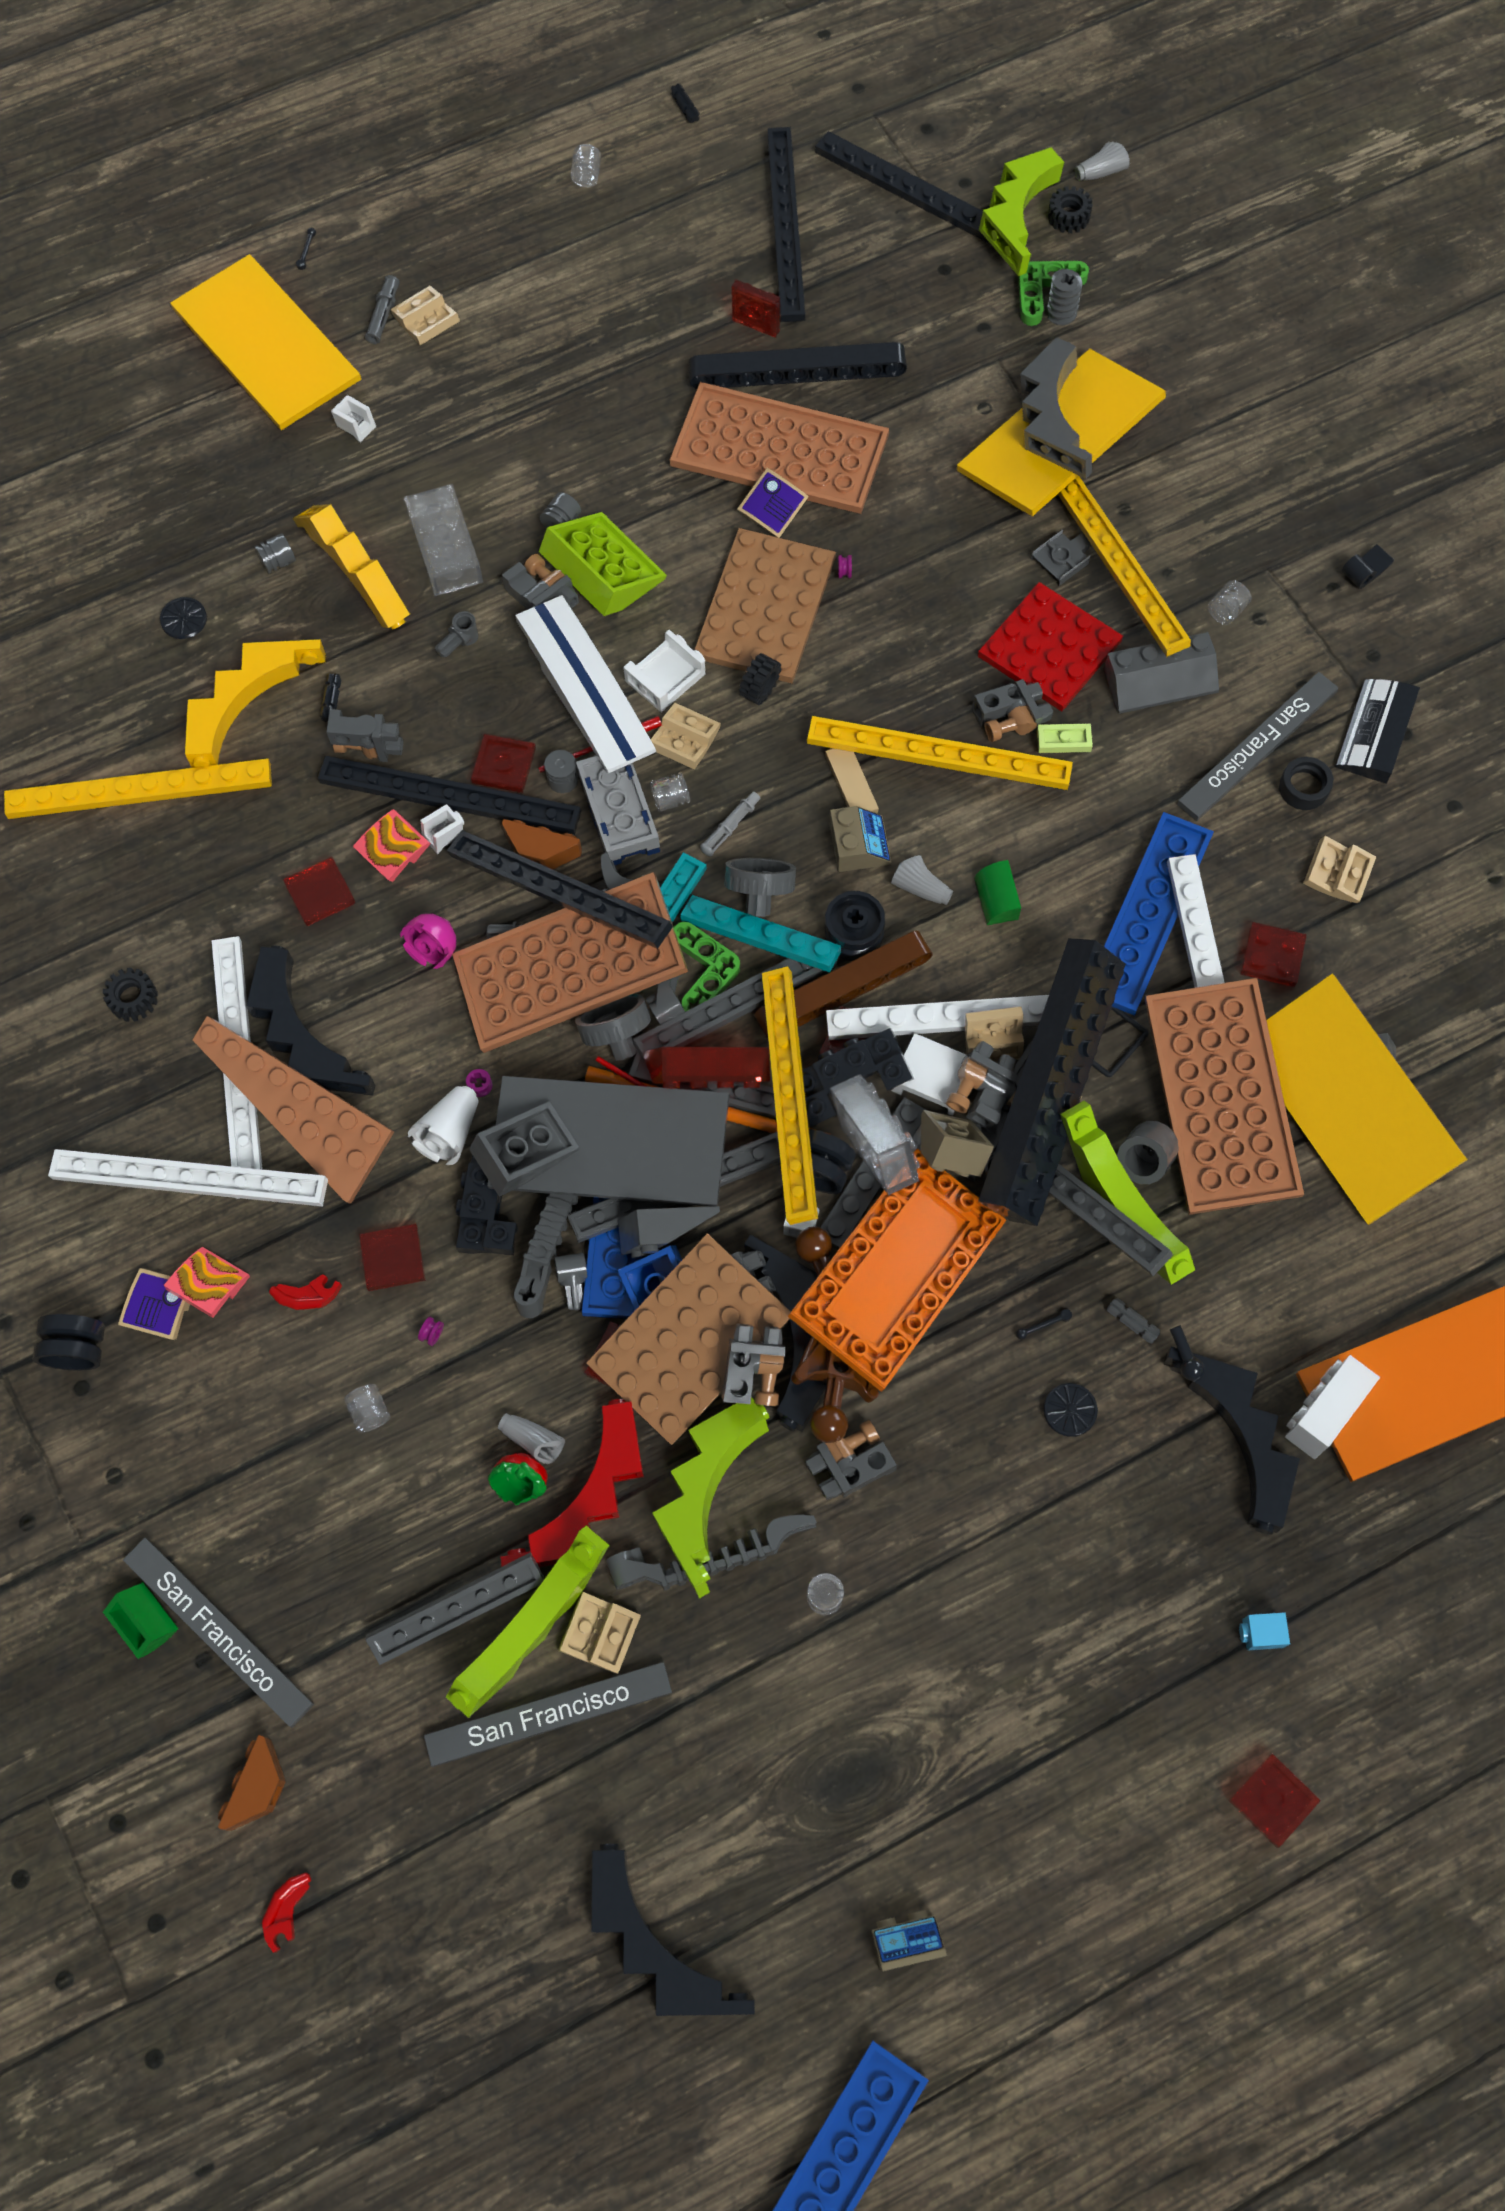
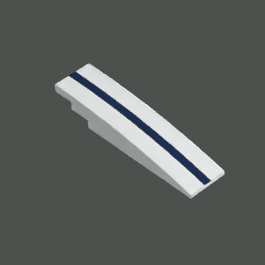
M562 595L515 615L518 625L528 639L530 648L540 662L543 673L607 773H611L656 752L652 741L623 691Z

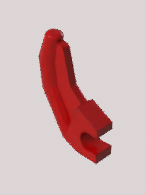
M322 1274L301 1288L283 1284L272 1286L269 1294L278 1304L295 1310L323 1308L335 1299L342 1285L340 1282L335 1281L331 1288L326 1289L324 1286L328 1278Z
M307 1872L289 1878L273 1894L262 1919L264 1938L273 1953L281 1949L276 1942V1938L280 1933H283L288 1941H292L295 1938L293 1912L295 1905L310 1888L309 1882H311V1877Z

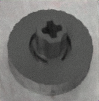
M765 858L729 860L725 865L724 886L729 890L747 894L745 913L756 917H765L770 915L771 895H784L795 890L796 867L788 862Z
M631 994L578 1015L575 1023L583 1044L586 1046L609 1044L617 1061L632 1057L637 1053L632 1036L647 1027L651 1017L644 997L639 994Z

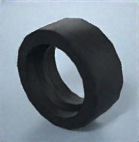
M1307 756L1296 758L1287 765L1281 776L1279 784L1281 797L1287 804L1296 809H1316L1324 804L1333 788V774L1331 769L1317 758ZM1296 773H1309L1320 781L1322 788L1317 794L1301 793L1292 785L1291 777Z

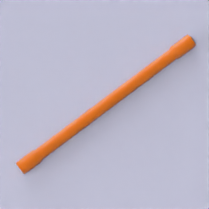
M593 1066L588 1067L585 1076V1082L635 1086L613 1072ZM641 1082V1083H643V1084L646 1085V1086L658 1087V1086H655V1085H651V1084H648V1083ZM728 1106L727 1121L772 1134L778 1132L775 1119Z

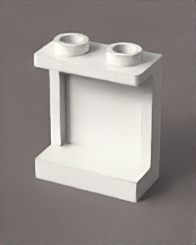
M668 630L665 632V641L639 664L635 665L630 661L623 667L625 682L656 709L663 712L705 675V659L699 651H693L680 635H675Z
M914 1033L904 1054L914 1080L907 1081L891 1091L901 1095L903 1090H906L948 1108V1114L953 1116L955 1111L946 1105V1101L951 1093H957L961 1081L958 1077V1070L966 1054Z

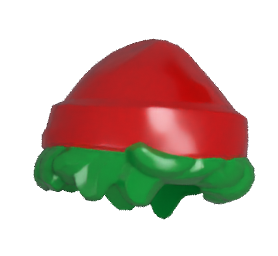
M515 1453L502 1457L488 1475L489 1485L498 1497L503 1499L504 1502L512 1501L516 1506L531 1499H537L547 1490V1471L532 1455L526 1453Z

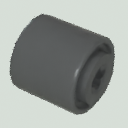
M1146 1121L1138 1124L1121 1144L1117 1157L1131 1181L1138 1184H1151L1159 1181L1176 1159L1179 1151L1178 1139L1167 1125L1158 1121Z

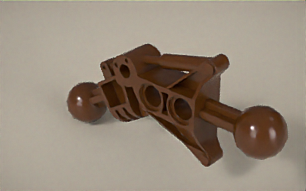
M808 1227L797 1236L795 1243L796 1252L802 1260L813 1264L816 1274L819 1276L830 1261L828 1256L831 1252L832 1241L826 1230L819 1227ZM811 1336L800 1363L791 1376V1380L794 1384H800L807 1380L826 1383L823 1406L813 1413L810 1426L816 1439L823 1443H835L845 1436L848 1429L847 1416L841 1409L844 1388L857 1392L867 1403L874 1401L879 1396V1391ZM833 1362L841 1366L843 1373L838 1372L834 1368Z

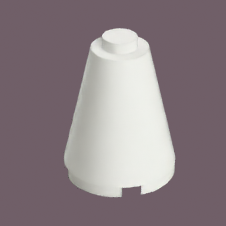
M467 1086L455 1087L410 1128L408 1137L412 1136L414 1138L412 1145L422 1155L435 1162H438L440 1159L448 1160L445 1165H453L458 1161L478 1105L475 1091Z

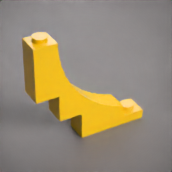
M331 504L313 505L293 518L296 525L304 527L311 540L317 543L342 569L366 601L382 627L396 629L405 623L404 618L410 614L378 560L369 558L354 532H347Z
M321 640L243 643L242 670L215 671L214 698L188 699L185 755L191 767L218 765L223 740L233 721L262 692L285 680L299 676L300 664L313 665L325 663L326 654Z

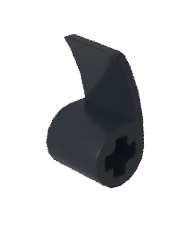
M1376 544L1363 557L1356 554L1350 558L1343 566L1341 572L1359 589H1362L1391 566L1394 559Z

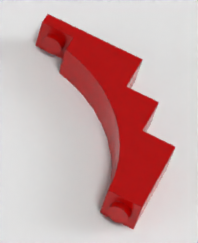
M624 1399L609 1401L608 1405L602 1406L603 1435L601 1447L588 1482L563 1513L543 1528L528 1535L530 1552L539 1568L555 1565L558 1559L570 1549L579 1531L585 1526L591 1529L590 1522L620 1518L614 1482L644 1477L632 1401L626 1402ZM524 1548L509 1550L507 1556L500 1557L501 1566L530 1552H526Z

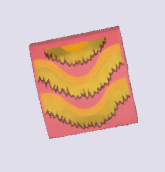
M393 809L372 825L353 847L387 880L393 882L409 862L415 863L431 843Z
M201 1247L173 1273L164 1284V1287L170 1293L214 1318L228 1298L233 1299L250 1276L206 1248Z

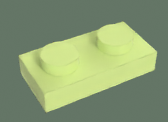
M1091 724L1038 725L1037 727L1038 753L1092 751Z

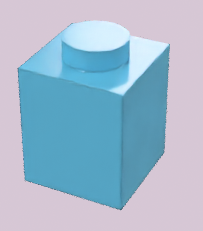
M1286 1613L1248 1615L1242 1619L1243 1624L1239 1625L1240 1639L1242 1643L1246 1642L1247 1650L1284 1648L1290 1644Z

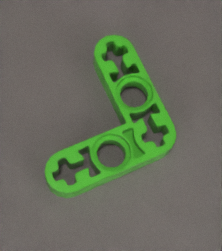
M1082 261L1029 262L1027 273L1018 276L1020 317L1022 322L1029 326H1035L1042 321L1044 309L1042 287H1051L1052 277L1047 274L1048 272L1061 269L1073 270L1079 273L1083 282L1082 285H1084L1088 279V265ZM1028 273H1031L1032 281H1028ZM1034 291L1037 293V295L1034 297H1029L1025 294V292ZM1031 306H1034V307H1033V313H1034V315H1032V314L1030 313V311H1029V308H1030Z
M681 922L674 927L681 950L707 968L682 999V1006L686 1012L690 1010V1002L695 1004L699 1000V992L703 996L699 1001V1005L707 1001L706 999L709 1000L723 993L738 976L740 960L735 953L693 924ZM680 933H690V939L686 937L682 940L680 939ZM704 945L712 946L714 952L710 956H703L699 953V949ZM723 962L725 964L733 962V969L730 967L726 968L722 978L720 973L723 971ZM708 980H715L719 987L715 991H707L703 985Z

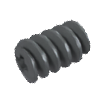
M1061 269L1056 271L1052 277L1047 310L1049 312L1048 319L1056 325H1069L1077 317L1083 282L1079 274L1073 270Z

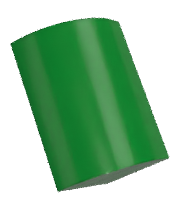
M999 861L981 869L974 879L987 926L1019 920L1021 904L1009 861Z
M144 1583L116 1593L103 1611V1614L137 1659L156 1650L178 1630V1627Z

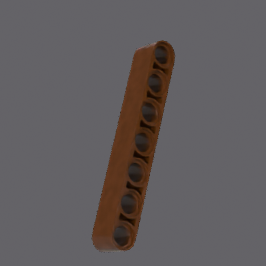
M912 931L794 990L797 1027L826 1014V1010H834L930 960L933 953L920 932ZM765 1006L756 1011L754 1017L768 1039Z

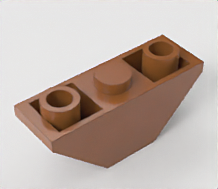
M503 819L502 826L505 837L514 853L553 870L580 857L582 854L580 839L572 834L564 833L562 835L552 832L546 827L540 826L536 828L528 826L519 820L510 821Z
M258 1735L257 1740H253L248 1746L245 1758L248 1760L243 1771H238L233 1780L232 1789H234L230 1801H226L220 1809L218 1828L233 1831L273 1812L286 1780L270 1739Z

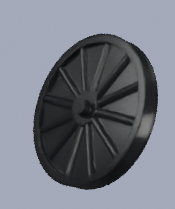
M180 597L170 601L164 606L160 614V624L166 634L176 639H187L197 635L202 631L207 622L204 606L198 600L190 597Z
M1065 1383L1055 1387L1048 1394L1044 1403V1415L1047 1423L1054 1431L1064 1436L1075 1437L1091 1429L1097 1419L1098 1407L1094 1396L1088 1389L1079 1384Z

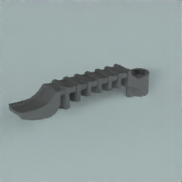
M607 852L601 855L602 873L609 889L633 880L618 874L615 864ZM682 974L659 983L657 992L646 998L660 1025L685 1013L682 1004L675 994L678 978Z
M550 1194L546 1198V1206L544 1211H541L539 1224L535 1226V1234L533 1239H530L529 1250L523 1257L524 1262L521 1276L514 1291L518 1312L525 1318L537 1317L543 1310V1302L552 1272L550 1261L557 1257L556 1245H561L562 1243L561 1232L567 1230V1215L573 1213L572 1205L578 1203V1196Z
M789 1515L776 1518L769 1523L766 1530L767 1546L763 1547L757 1529L754 1528L747 1532L754 1550L747 1551L743 1539L740 1538L733 1542L737 1555L731 1556L728 1546H724L718 1549L721 1560L715 1561L712 1551H709L710 1560L705 1562L703 1566L708 1575L714 1576L719 1571H731L736 1566H747L752 1561L759 1560L761 1562L767 1556L777 1554L780 1545L790 1535L816 1528L817 1522L815 1517L812 1515ZM640 1547L615 1554L606 1560L616 1590L624 1589L647 1580L663 1586L664 1591L670 1589V1586L676 1584L682 1586L689 1581L678 1560L670 1562L671 1569L665 1570L661 1563L655 1565L645 1563Z

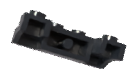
M888 1028L866 1040L859 1041L858 1037L842 1044L844 1049L836 1053L833 1050L826 1051L817 1056L819 1061L802 1070L807 1120L810 1127H815L831 1117L838 1116L829 1095L878 1072L887 1091L893 1090L907 1081L914 1080L892 1028Z
M472 1154L467 1172L462 1173L461 1188L464 1189L463 1198L458 1199L456 1206V1215H459L461 1219L456 1248L459 1253H494L514 1256L513 1244L515 1233L518 1232V1226L514 1222L498 1221L502 1196L499 1197L495 1189L488 1188V1178Z

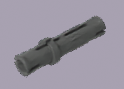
M385 276L382 289L377 293L376 307L365 334V339L369 343H380L390 309L394 307L396 301L395 294L400 284L399 279L395 276Z

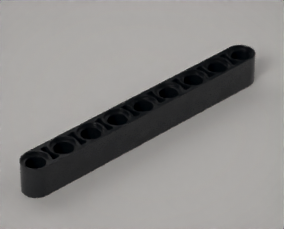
M899 342L696 355L689 359L688 367L690 385L698 389L700 382L723 388L897 377L906 372L907 363L904 345Z

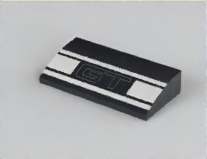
M1365 679L1335 767L1387 784L1393 772L1420 687L1390 680Z

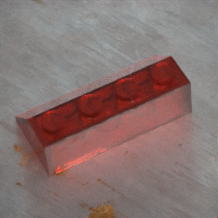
M659 1047L644 1051V1059L653 1083H663V1088L676 1089L680 1088V1083H690L691 1089L707 1088V1083H717L718 1089L734 1088V1083H743L744 1089L760 1088V1083L770 1082L768 1047Z

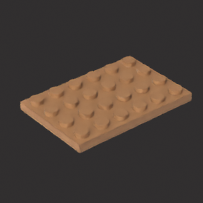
M739 528L695 650L703 655L706 662L747 672L748 666H751V661L755 660L757 655L763 653L782 665L779 680L793 684L836 558V552Z
M707 1233L586 1364L626 1402L632 1401L633 1409L673 1445L722 1392L726 1373L729 1338L733 1339L736 1325H753L752 1341H763L764 1326L782 1328L789 1321L788 1315L791 1311Z

